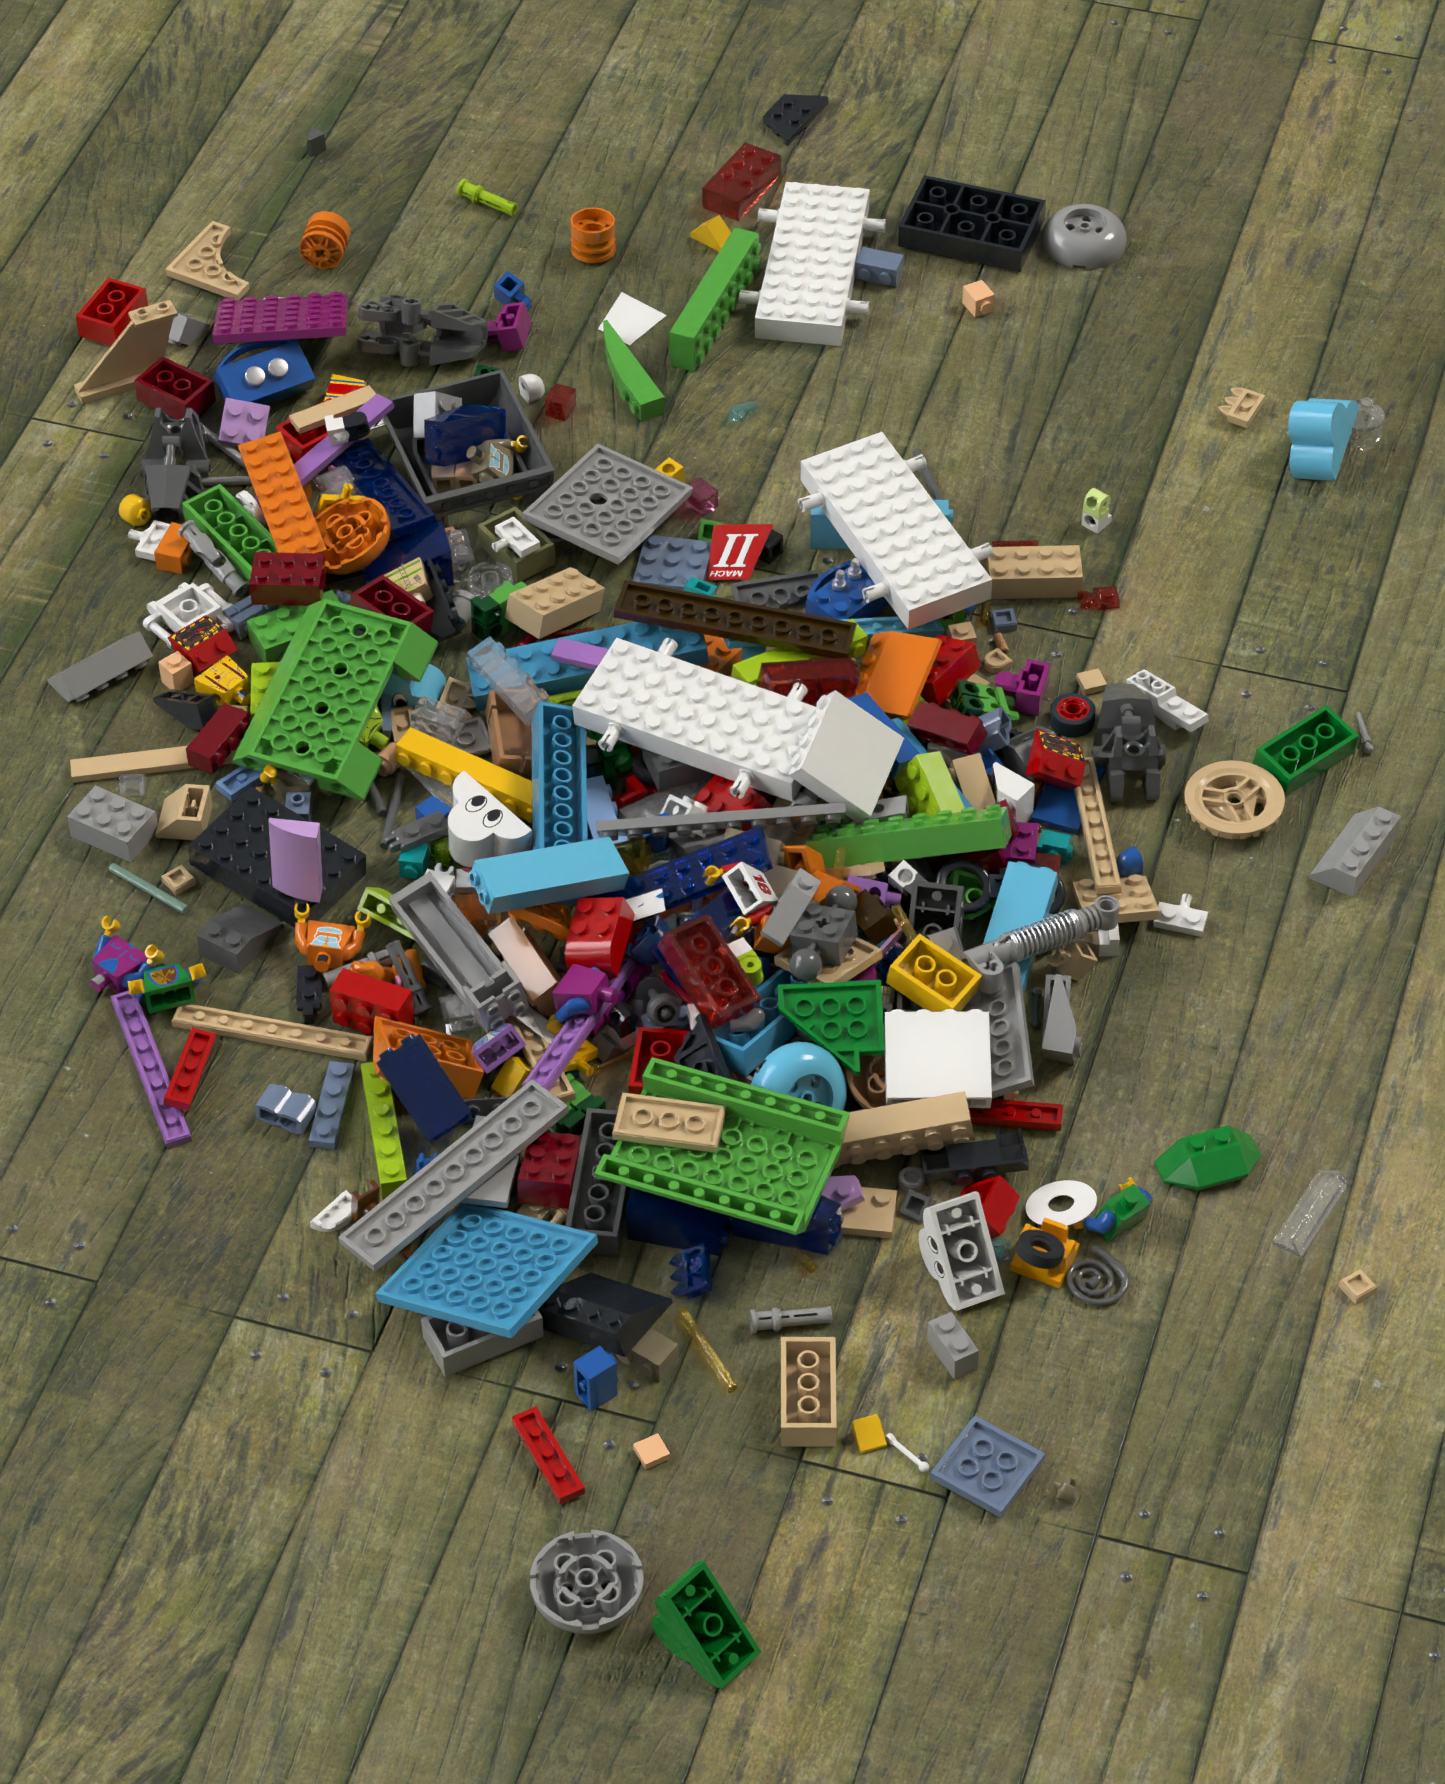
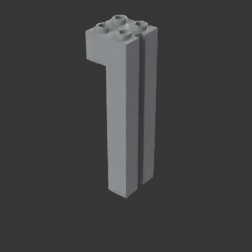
M428 872L388 898L395 915L486 1033L495 1030L505 1023L504 1019L510 1015L512 1017L519 1016L530 1007L520 979L505 960L503 962L499 961L431 872Z

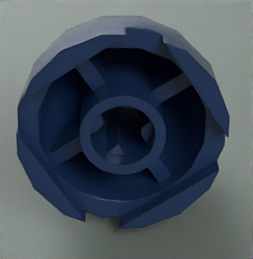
M657 915L656 919L654 917L651 918L634 935L636 937L634 945L629 942L625 953L632 960L641 965H655L659 961L665 963L673 954L671 948L674 944V934L667 922Z

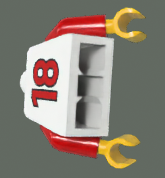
M744 862L724 865L720 869L710 865L702 875V877L709 876L705 882L708 886L714 885L718 877L722 876L742 913L746 916V918L742 916L736 918L730 925V928L735 925L740 928L735 936H741L749 928V925L753 927L759 924L764 915L770 916L774 909L773 905L778 902V898L764 874Z

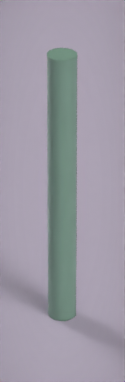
M115 863L109 866V871L182 914L188 912L189 906Z

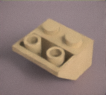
M185 784L165 798L155 834L156 838L196 839L208 826L213 806L210 786Z

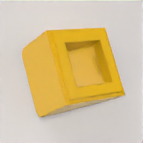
M878 1414L852 1421V1434L861 1454L887 1447Z

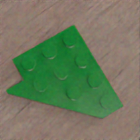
M881 980L778 985L779 1013L816 1044L832 1054L839 1063L855 1076H860L859 1056L885 1055Z

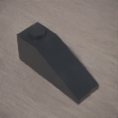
M170 689L153 698L156 705L188 728L200 731L218 711L213 694Z

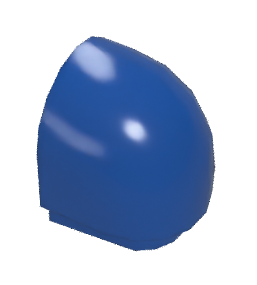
M1130 847L1118 855L1116 863L1120 878L1143 874V859L1136 847Z

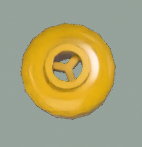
M137 494L127 495L119 505V515L124 521L133 526H143L151 518V504L148 500Z

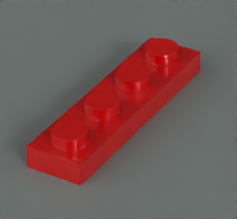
M196 1028L191 1029L165 1094L163 1105L189 1111L216 1041L215 1033Z
M992 1099L990 1108H969L972 1124L1061 1131L1063 1104Z
M535 1406L512 1416L513 1426L559 1504L561 1505L584 1495V1485L538 1408Z

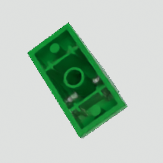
M697 1561L655 1599L658 1614L653 1617L652 1625L658 1638L674 1655L685 1662H690L704 1680L717 1688L722 1689L762 1652L705 1561Z

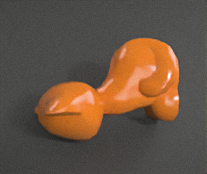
M415 949L406 950L405 954L418 982H422L426 987L418 951ZM398 957L405 974L408 975L402 964L400 957ZM354 961L350 966L351 971L388 983L395 982V976L398 975L394 964L390 968L374 961Z

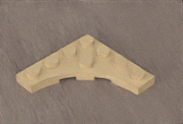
M212 221L165 269L166 276L227 298H234L235 301H239L250 289L249 282L238 278L230 271L227 272L224 268L221 250L224 242L231 234L229 226Z

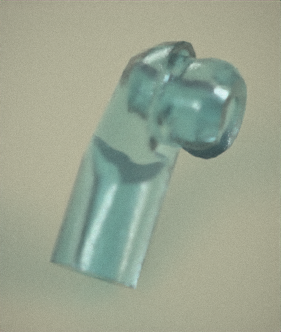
M755 401L735 404L730 411V419L733 422H740L746 413L756 411Z

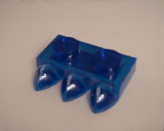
M701 1243L679 1252L671 1259L670 1265L680 1267L670 1276L671 1280L680 1281L672 1289L671 1294L686 1296L690 1300L712 1291L710 1247Z

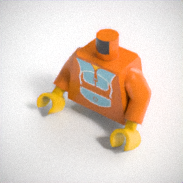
M298 903L295 905L294 914L298 919V922L295 923V944L301 954L307 956L308 965H313L319 972H326L329 968L336 969L342 967L346 961L359 955L366 935L364 929L371 925L369 913L366 920L360 921L361 912H356L355 920L358 926L357 930H355V926L313 920H308V923H305V919L309 916V905H306V912L304 913L298 911Z

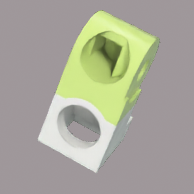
M1092 488L1084 499L1081 525L1098 534L1111 523L1112 515L1109 514L1108 508L1111 497L1096 488ZM1092 519H1094L1095 522H1096V525H1095V524H1092L1090 521H1091Z

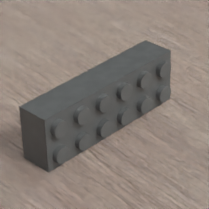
M587 1108L566 1220L567 1227L597 1234L598 1244L589 1252L591 1254L618 1256L630 1187L594 1177V1172L603 1154L611 1155L618 1141L612 1137L618 1113L617 1110Z

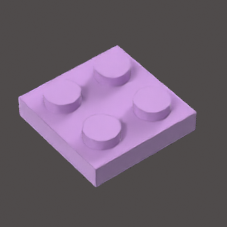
M226 398L218 442L238 446L265 437L270 406Z

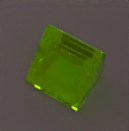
M445 835L431 842L430 848L431 859L437 864L441 863L442 868L448 870L451 854L449 851V836Z

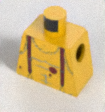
M227 655L194 679L196 692L213 694L219 707L223 703L235 705L239 702L241 705L247 706L251 702L248 675Z

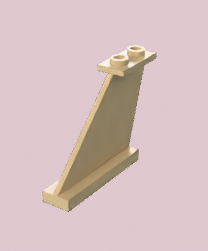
M171 300L128 312L132 321L83 382L74 384L75 392L82 404L135 389L134 380L159 358L164 357L173 317L178 316Z

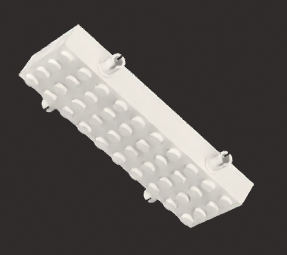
M786 182L781 206L778 210L759 208L758 222L776 223L762 289L759 292L740 290L739 304L758 305L755 315V338L841 346L847 315L849 313L868 315L869 301L851 300L855 281V262L861 251L864 233L866 231L885 233L886 219L868 218L870 189Z
M879 432L802 460L801 482L811 495L798 499L799 508L804 513L820 507L855 557L860 560V564L875 583L873 586L862 589L863 597L867 603L885 597L909 630L991 599L992 579L979 561L993 556L991 545L989 546V543H985L973 549L968 548L913 474L915 471L927 468L926 459L922 454L908 460H903L883 432Z
M619 638L615 639L572 705L575 725L603 734V737L598 742L601 749L605 751L608 746L607 752H611L617 740L733 780L735 782L729 791L734 797L740 792L738 795L739 799H742L747 789L752 787L793 802L802 784L788 776L792 768L790 764L801 748L799 746L801 739L809 730V720L816 714L818 709L815 706L801 702L808 692L806 686L801 684L800 688L797 689L799 683H795L786 697L671 657L678 648V644L673 639L667 644L670 638H665L658 651Z

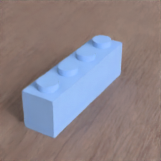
M603 775L587 778V834L589 840L599 838L596 831V821L617 820L616 816H618L616 802H611L610 784L606 785ZM618 836V840L612 842L622 860L626 861V851L629 850L627 836Z

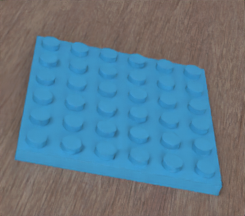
M461 1203L375 1293L377 1302L512 1339L598 1244L597 1234L489 1206Z

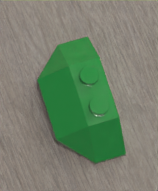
M1228 1125L1180 1138L1154 1161V1165L1164 1184H1174L1183 1188L1202 1190L1247 1178L1260 1160L1261 1153L1250 1134Z

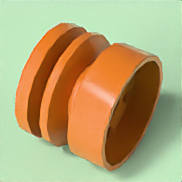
M584 208L574 213L570 219L572 255L577 260L586 263H601L614 256L616 251L614 215L602 208Z
M321 211L313 214L309 218L299 245L302 258L308 264L320 269H330L340 264L351 235L350 226L347 221L333 212Z

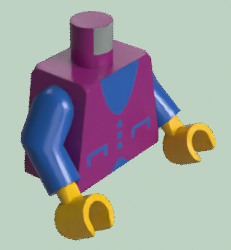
M105 916L101 921L105 932L101 933L92 963L95 977L90 980V984L97 992H101L105 987L109 986L116 992L122 993L129 989L127 981L144 980V972L155 968L154 963L161 962L164 959V954L153 944L149 945L145 953H143L118 935L112 937V933L120 929V923L114 919L109 927L111 917Z
M573 964L552 992L556 1013L550 1016L546 1028L556 1035L570 1016L596 1014L604 1002L616 1003L618 990L610 988L607 975L597 967L587 968Z

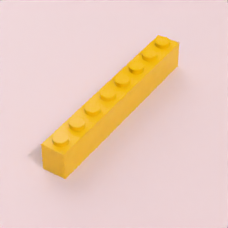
M411 727L396 744L395 762L453 787L456 777L462 771H465L514 815L532 823V781Z

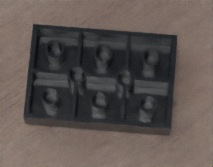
M924 175L899 224L898 246L1021 272L1045 221L1046 200Z
M253 787L246 790L188 845L190 865L294 928L295 923L298 922L294 914V908L297 903L300 913L306 912V905H309V916L305 919V923H308V920L319 921L367 873L366 854L320 827L323 883L320 903L301 900L274 888L272 885L269 818L310 821Z

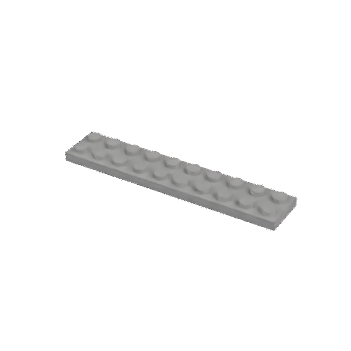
M844 802L596 821V831L599 838L610 836L612 841H616L618 836H628V839H641L643 834H653V837H666L669 832H678L679 836L692 835V831L702 830L703 834L717 833V829L727 827L742 831V827L752 826V830L767 829L766 825H776V828H789L791 823H801V826H814L816 821H826V824L832 825L839 824L842 819H845L846 810Z
M533 1079L530 1080L338 1237L340 1244L375 1272L569 1113L568 1105Z

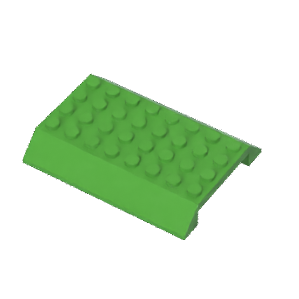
M652 1057L642 1076L643 1090L640 1095L726 1106V1115L717 1153L618 1140L611 1155L603 1154L594 1172V1177L794 1235L804 1232L841 1153L850 1112Z

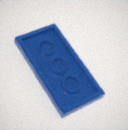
M1096 767L1099 785L1106 767ZM1046 783L1031 817V823H1038L1040 826L1078 835L1082 824L1074 788L1065 790Z

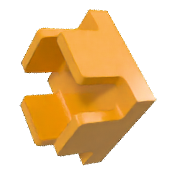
M1044 1218L1041 1229L1026 1223L1022 1232L1026 1230H1041L1057 1237L1064 1245V1256L1057 1267L1042 1269L1029 1265L1015 1253L1010 1264V1271L1059 1289L1066 1277L1067 1271L1079 1252L1080 1243L1068 1239L1069 1227L1062 1223ZM1032 1246L1039 1251L1048 1252L1043 1248Z

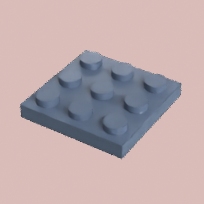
M649 535L644 540L633 582L683 591L684 586L691 577L705 581L709 565L711 542Z
M974 1415L932 1469L930 1479L1001 1518L1044 1462L1045 1453Z

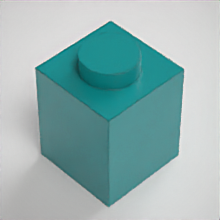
M429 842L407 852L401 851L398 860L400 877L419 879L425 875L430 861Z

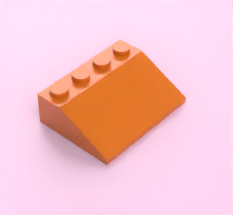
M895 631L874 634L870 639L868 649L862 658V663L853 679V684L846 698L867 692L890 719H910L942 641L937 638Z
M375 1016L373 1066L377 1076L385 1081H401L410 1087H425L434 1093H441V1091L450 1093L458 1099H465V1097L475 1098L484 1071L472 1054L473 1043L470 1039Z

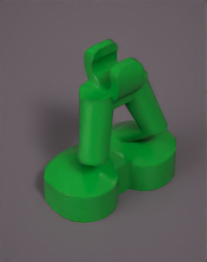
M586 728L587 736L595 739L597 743L603 737V734ZM617 740L611 752H607L608 746L605 751L601 749L604 757L612 759L616 771L624 772L632 767L635 756L633 750L630 749L632 747L631 744Z

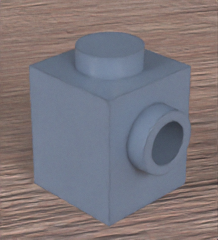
M287 792L285 807L312 822L313 805L311 792Z

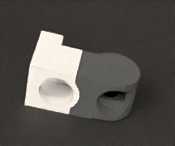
M905 860L889 874L888 883L893 888L898 889L910 899L912 896L913 880L928 881Z

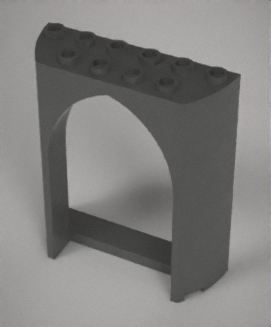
M503 369L387 398L393 402L394 408L382 420L429 518L440 530L449 527L448 515L527 494L531 502L534 503L552 486L555 470ZM436 391L462 398V425L479 429L495 439L516 441L520 435L526 436L528 438L527 441L520 443L521 445H528L524 452L519 453L514 448H511L514 451L513 467L517 474L437 494L419 456V451L424 441L413 438L414 394Z

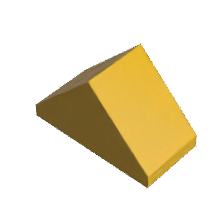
M718 215L690 233V237L720 252L731 231L721 216Z
M510 1056L494 1080L491 1090L500 1097H511L522 1088L523 1082L532 1071L527 1059Z

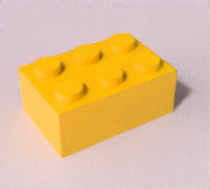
M918 934L890 966L886 983L922 1008L931 1012H942L947 1009L960 1012L977 993L982 975L921 934Z

